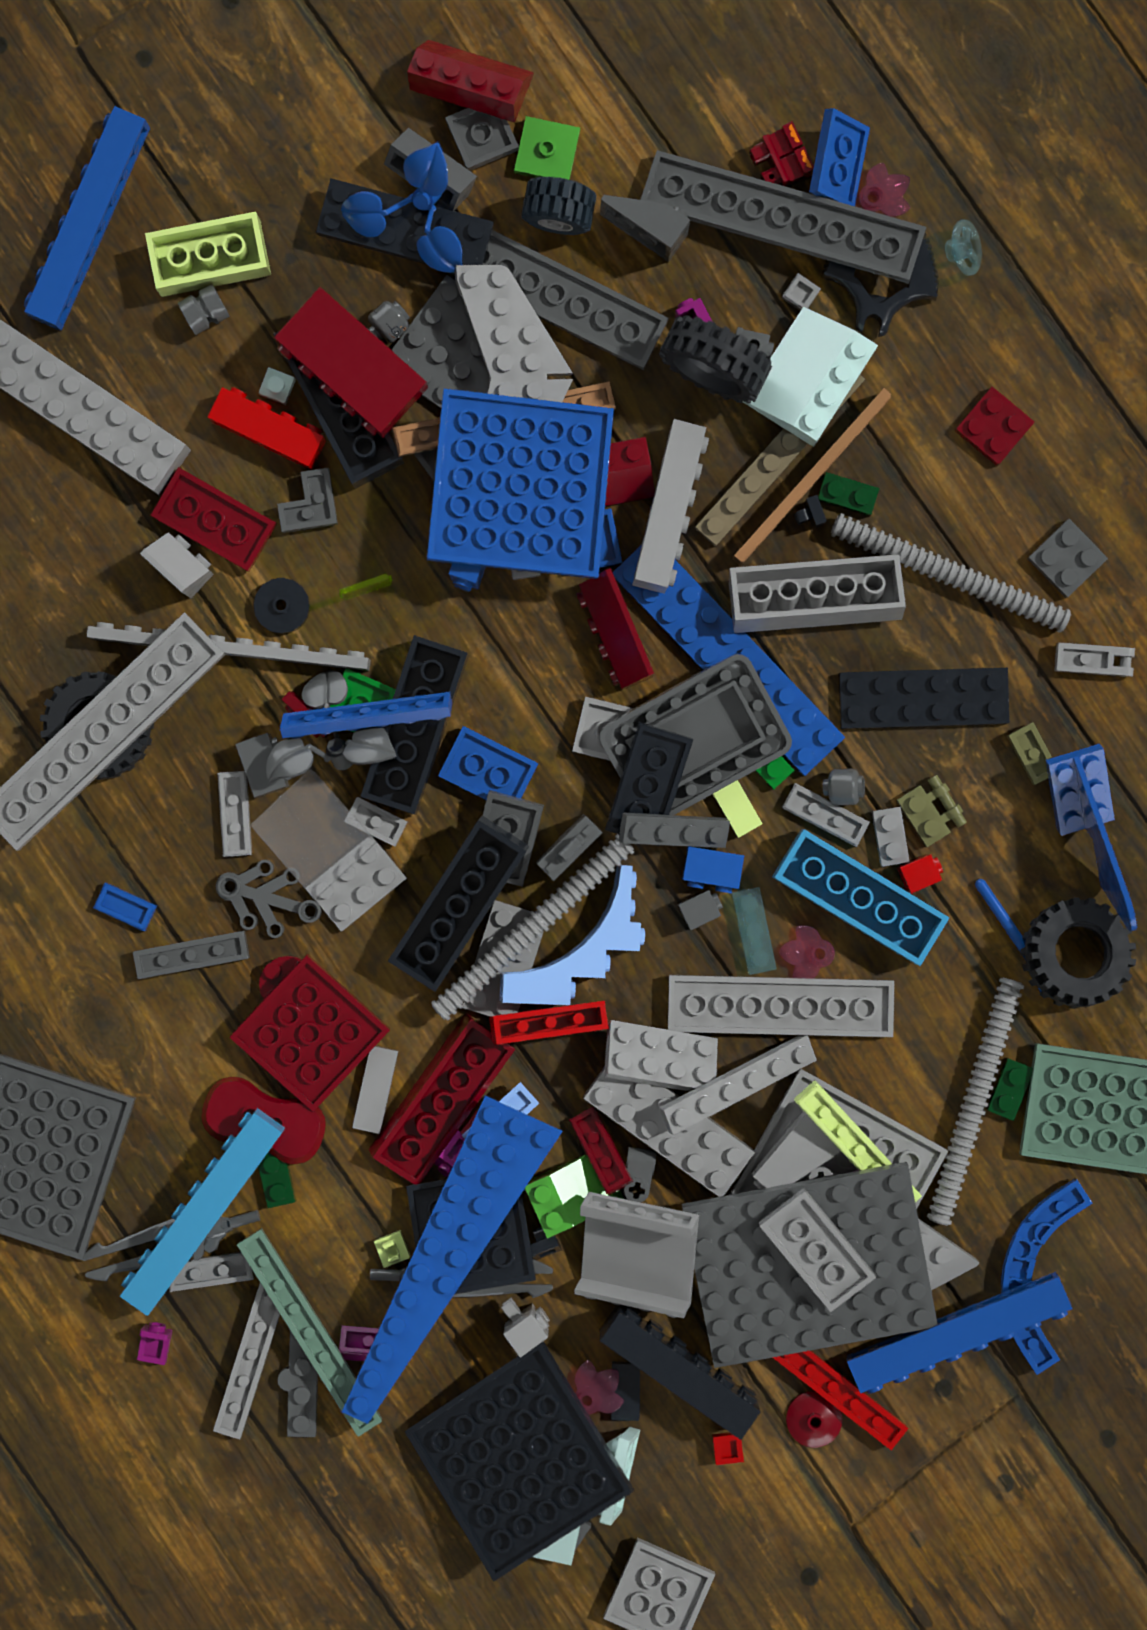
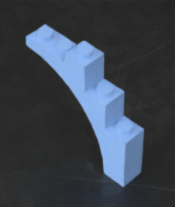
M616 866L614 887L607 907L596 926L580 944L564 956L544 966L525 971L500 973V1002L570 1005V999L575 998L576 985L575 982H571V977L605 978V972L610 970V955H606V950L640 951V945H644L645 929L641 928L640 922H630V916L635 914V900L631 899V889L636 887L637 879L636 872L632 871L633 866Z

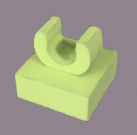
M401 1230L374 1240L384 1268L411 1257Z

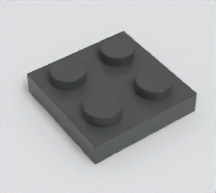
M470 108L445 117L446 124L462 161L469 171L519 150L507 120Z
M1067 519L1027 559L1065 598H1068L1108 558L1070 519Z

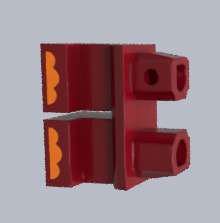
M793 121L783 125L782 129L770 135L762 136L761 143L749 151V156L755 166L768 161L771 169L760 174L761 180L790 187L811 178L814 166L805 147H802L803 142Z

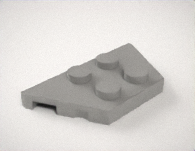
M918 1219L931 1290L978 1266L979 1262L975 1257Z

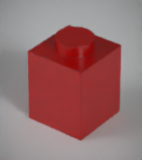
M926 854L896 867L906 891L910 894L942 881L940 876L943 873L941 863L937 857L933 858L931 854Z

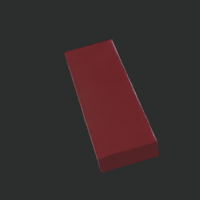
M594 1106L569 1120L607 1195H611L634 1182Z

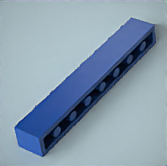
M114 106L111 113L106 115L103 121V133L100 139L97 138L92 146L91 153L93 156L89 165L85 164L81 171L80 179L82 181L78 190L75 189L70 196L68 213L63 215L59 221L58 236L55 241L49 244L47 261L44 267L41 266L35 278L37 284L33 293L29 292L24 303L26 308L24 312L30 318L60 331L64 327L150 130V126L144 118Z
M1053 1272L938 1318V1325L934 1327L901 1333L848 1354L847 1363L860 1393L867 1391L868 1394L881 1390L885 1383L890 1381L899 1383L908 1379L909 1374L919 1370L920 1373H924L935 1368V1364L946 1360V1362L955 1361L962 1357L961 1353L972 1349L973 1352L983 1350L988 1347V1342L993 1340L1005 1341L1015 1336L1014 1332L1025 1328L1026 1331L1038 1328L1041 1326V1321L1046 1319H1061L1068 1315L1067 1311L1073 1308L1057 1272Z

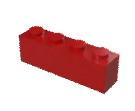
M223 387L221 388L207 417L212 423L296 464L313 470L326 443V439L321 435V429L308 423L304 427L296 423V417L284 411L279 415L271 411V405L259 399L254 403L246 399L247 394L237 388L231 387L230 391Z
M605 1001L489 1017L493 1045L609 1029Z

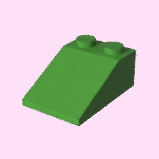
M586 1154L532 1178L525 1187L547 1238L585 1221L586 1217L580 1216V1209L588 1192L607 1195ZM620 1189L611 1195H607L624 1199Z

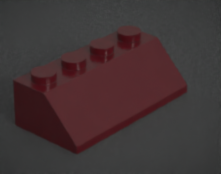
M427 40L417 47L407 71L409 89L411 91L514 123L533 78V72L431 40Z
M646 437L611 443L605 507L653 498L655 490Z
M611 568L599 573L597 579L590 578L579 584L580 592L576 593L581 608L587 607L591 618H588L587 622L592 634L598 633L602 642L597 646L603 661L609 659L612 670H609L608 673L614 687L619 685L622 691L651 679L654 671Z

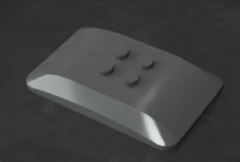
M742 654L731 655L608 723L600 732L601 744L620 778L639 722L694 739L669 815L681 812L781 757L789 751L792 745L791 736L751 661Z

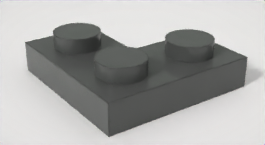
M323 468L301 472L305 500L277 504L282 533L338 525L330 469Z

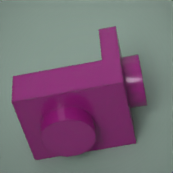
M150 1322L149 1325H144L140 1330L139 1336H141L137 1360L165 1365L167 1363L173 1330L167 1329L165 1324Z

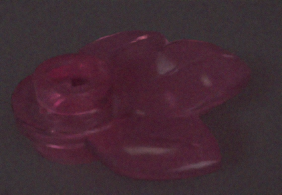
M884 163L875 165L869 170L866 177V186L862 188L859 194L860 205L865 210L872 212L881 211L890 217L905 214L909 211L910 205L902 196L909 186L910 177L901 174L888 175V170ZM868 195H875L878 199L877 202H870Z
M797 926V940L785 943L779 949V954L786 962L795 965L793 978H815L821 968L833 962L835 949L829 941L821 939L818 931L813 927ZM819 948L825 951L823 959H819L816 956V950Z
M587 1360L579 1367L575 1375V1384L578 1389L575 1394L588 1415L597 1411L607 1414L618 1410L624 1403L622 1397L614 1393L619 1383L618 1370L609 1369L597 1373L590 1360ZM583 1396H590L592 1404L585 1405L583 1403Z

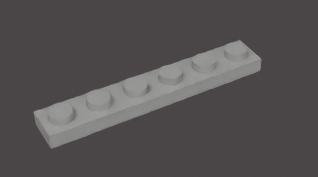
M798 1035L659 1107L668 1132L675 1135L817 1061L808 1035Z
M261 1283L258 1287L213 1429L214 1432L239 1440L242 1437L280 1317L279 1311Z

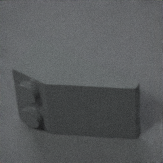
M603 195L601 198L600 215L667 262L671 260L688 235L690 219L687 218L688 214L678 206L672 208L666 203Z

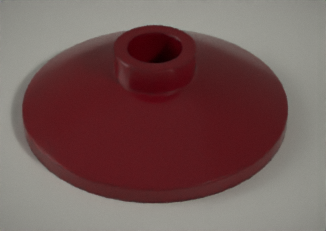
M807 1391L798 1395L789 1405L786 1414V1424L789 1433L798 1443L806 1447L818 1448L828 1445L838 1436L842 1427V1413L816 1391ZM812 1418H819L820 1424L812 1426L810 1424Z

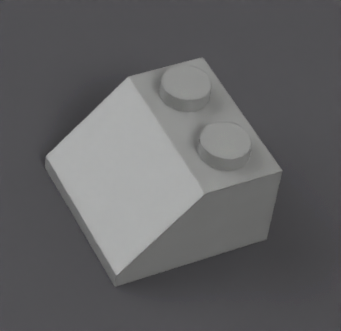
M167 533L145 548L140 554L183 594L192 598L214 575L208 569L212 564L200 553L195 557L187 549L191 545L179 534L174 538L170 533Z

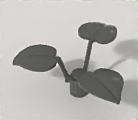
M327 670L326 672H321L305 685L302 691L303 701L312 709H318L323 706L324 708H330V705L340 704L345 700L348 693L347 682L337 671ZM376 726L356 730L352 740L347 741L340 738L338 731L332 732L334 739L328 742L326 753L311 744L304 746L300 738L292 737L279 742L272 749L266 763V775L269 781H273L276 779L293 778L305 773L313 763L314 758L311 751L321 756L325 762L331 760L334 768L337 770H346L353 764H370L396 757V753L387 732L382 727Z

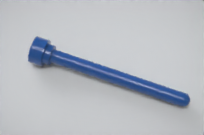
M978 879L975 882V887L1020 951L1025 947L1026 940L1022 939V934L985 880Z

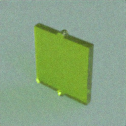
M383 574L340 589L339 595L341 599L348 600L391 585L393 580L391 575Z

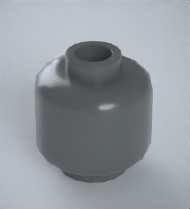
M833 769L828 779L823 780L824 796H829L830 802L833 805H856L860 798L865 796L864 776L859 775L856 769Z

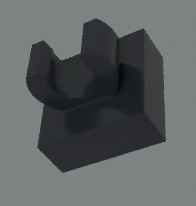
M817 495L807 498L804 502L805 509L794 514L798 525L811 521L813 529L823 526L827 522Z
M542 1226L532 1230L537 1241L530 1245L532 1256L535 1260L562 1251L560 1242L555 1235L547 1238Z

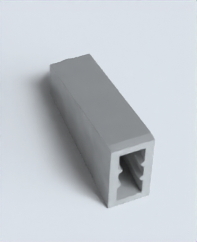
M803 1111L752 1171L751 1174L756 1179L753 1184L759 1189L795 1183L842 1151Z

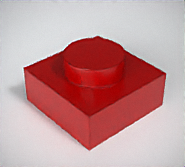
M730 1432L712 1434L716 1465L744 1462L742 1440Z

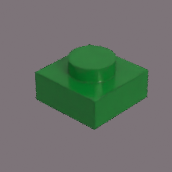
M781 756L755 771L774 790L794 769Z

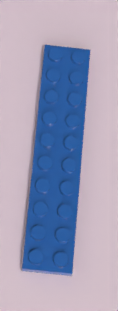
M640 546L613 572L615 580L702 670L735 654H742L751 661L791 736V748L784 756L803 776H806L845 736L745 632L734 633L732 618L676 560H674L672 568L677 570L676 579L673 587L668 586L665 594L632 586L641 550Z

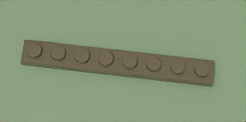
M859 375L838 410L865 381V378ZM783 429L697 524L695 529L716 547L808 443Z

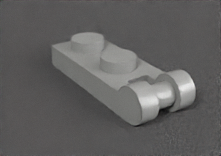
M1056 643L1054 671L1133 677L1134 668H1131V660L1135 657V648ZM1114 656L1120 657V667L1113 666Z

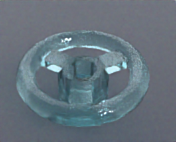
M962 219L955 224L952 237L945 244V252L948 260L955 262L959 270L967 276L975 275L978 272L982 261V247L975 226L970 221ZM969 258L972 266L968 267L964 259Z

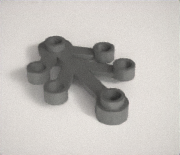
M270 860L259 861L256 867L241 875L231 872L221 875L216 882V891L222 899L231 900L240 917V925L245 930L254 929L258 924V919L256 915L249 913L242 896L253 899L267 926V934L272 938L281 937L284 934L285 928L281 922L276 920L269 905L298 913L301 920L307 923L315 922L321 916V906L314 900H307L302 903L272 894L288 884L293 885L300 881L301 873L296 868L286 869L283 875L258 888L246 886V884L259 876L271 875L274 872V864ZM265 862L270 865L268 873L261 871V865ZM290 871H295L297 874V879L293 882L287 878V874ZM228 881H232L235 884V889L232 892L226 889ZM308 906H313L316 910L315 915L312 917L306 914ZM247 916L252 917L254 920L251 927L244 924V919ZM274 924L279 925L281 929L278 935H274L271 932V927Z

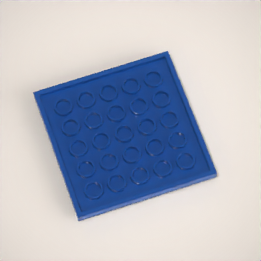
M443 389L427 560L597 579L599 576L614 408Z

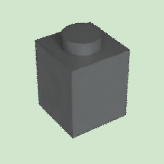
M709 890L677 904L689 930H693L720 917L719 910L723 908L717 894L711 895Z

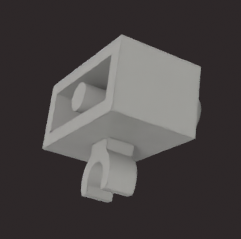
M509 1298L502 1304L501 1308L510 1318L505 1322L503 1335L521 1358L548 1338V1322L550 1319L541 1307L536 1309L533 1303L520 1311L512 1298Z

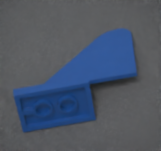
M1097 744L1045 760L1057 831L1062 836L1086 829L1093 839L1100 886L1130 932L1136 930L1137 923L1133 905L1103 824L1115 820L1103 747Z

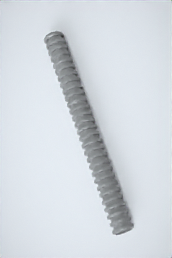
M840 513L834 522L831 536L835 537L837 535L841 541L846 539L848 544L856 543L855 547L863 546V550L867 551L870 549L872 554L877 552L880 554L879 556L899 555L900 563H903L905 568L910 566L914 572L919 570L920 574L926 573L929 578L936 577L938 582L943 580L945 585L952 584V588L959 587L962 592L967 590L969 595L974 593L978 599L983 597L985 602L990 600L995 606L1000 604L1002 609L1007 607L1009 612L1016 611L1018 616L1023 614L1025 619L1033 618V622L1040 621L1042 626L1047 624L1049 629L1056 628V631L1059 633L1064 631L1069 622L1071 611L1069 609L1062 610L1063 607L1060 605L1055 607L1053 602L1048 604L1046 599L1042 598L1039 600L1036 595L1031 597L1029 592L1024 594L1020 588L1015 590L1013 585L1008 587L1003 581L998 583L996 578L991 580L987 574L982 576L980 571L977 573L973 572V568L965 569L963 564L958 566L956 561L951 563L949 558L942 559L941 555L937 554L935 556L932 551L925 552V548L921 547L918 549L916 544L911 546L909 541L905 540L902 542L899 537L894 539L890 533L887 536L883 530L880 532L876 531V527L868 528V524L861 525L859 520L854 522L852 517L845 518L843 513Z
M617 834L614 841H609L610 845L608 847L604 846L601 853H596V858H590L588 865L584 864L581 871L579 869L576 871V876L573 877L571 875L568 883L565 881L561 889L558 887L555 895L551 893V898L548 901L545 899L542 906L538 905L536 907L538 910L535 913L533 911L530 912L531 916L529 918L525 917L523 919L524 923H518V928L510 930L511 934L509 936L505 935L504 941H498V946L496 948L492 947L489 954L486 952L483 960L479 958L476 966L473 964L470 971L466 970L463 978L461 976L458 977V982L451 984L452 988H446L444 995H438L439 999L431 1002L434 1010L444 1020L449 1021L451 1014L455 1015L458 1008L462 1009L464 1007V1002H470L469 998L471 996L475 997L477 995L476 991H482L484 984H490L489 980L497 977L495 975L497 972L502 973L504 966L508 967L511 960L515 961L517 954L522 955V950L524 948L528 949L531 942L534 944L537 936L539 938L542 937V932L544 930L547 932L549 930L548 926H554L556 924L554 921L557 918L560 920L563 913L567 914L569 907L574 908L576 901L580 902L583 895H588L587 891L589 889L594 890V885L601 883L600 879L603 877L607 878L609 871L614 872V867L621 865L620 861L623 859L626 861L628 859L627 855L634 853L633 847L630 844L620 842L619 834Z
M1004 977L999 979L1001 986L997 987L996 990L999 992L998 995L994 996L996 1002L991 1005L994 1009L993 1012H989L991 1018L986 1022L988 1028H985L983 1031L986 1035L981 1038L983 1044L979 1045L978 1048L981 1050L980 1054H976L978 1061L974 1062L975 1070L971 1071L973 1077L968 1080L970 1087H966L965 1091L968 1093L967 1096L963 1097L965 1103L960 1106L963 1110L962 1113H958L960 1119L955 1123L957 1129H953L955 1136L950 1139L952 1145L948 1146L950 1152L945 1157L947 1162L942 1165L944 1167V1171H940L942 1178L937 1181L939 1188H935L937 1194L932 1197L934 1204L930 1205L931 1213L927 1214L929 1220L946 1226L952 1224L950 1217L954 1216L953 1208L957 1207L955 1201L960 1198L958 1195V1191H962L960 1184L965 1181L963 1175L967 1174L965 1168L970 1165L968 1158L973 1155L971 1149H975L973 1142L978 1139L976 1132H980L979 1123H983L981 1116L985 1115L986 1112L983 1110L984 1107L988 1106L986 1100L991 1097L988 1094L989 1090H993L991 1083L996 1080L994 1074L998 1073V1069H996L997 1064H1001L999 1057L1004 1054L1001 1052L1002 1048H1006L1004 1041L1009 1038L1007 1031H1011V1027H1009L1010 1022H1014L1012 1015L1016 1014L1017 1011L1014 1010L1015 1005H1019L1017 999L1022 996L1019 993L1020 989H1024L1022 983Z

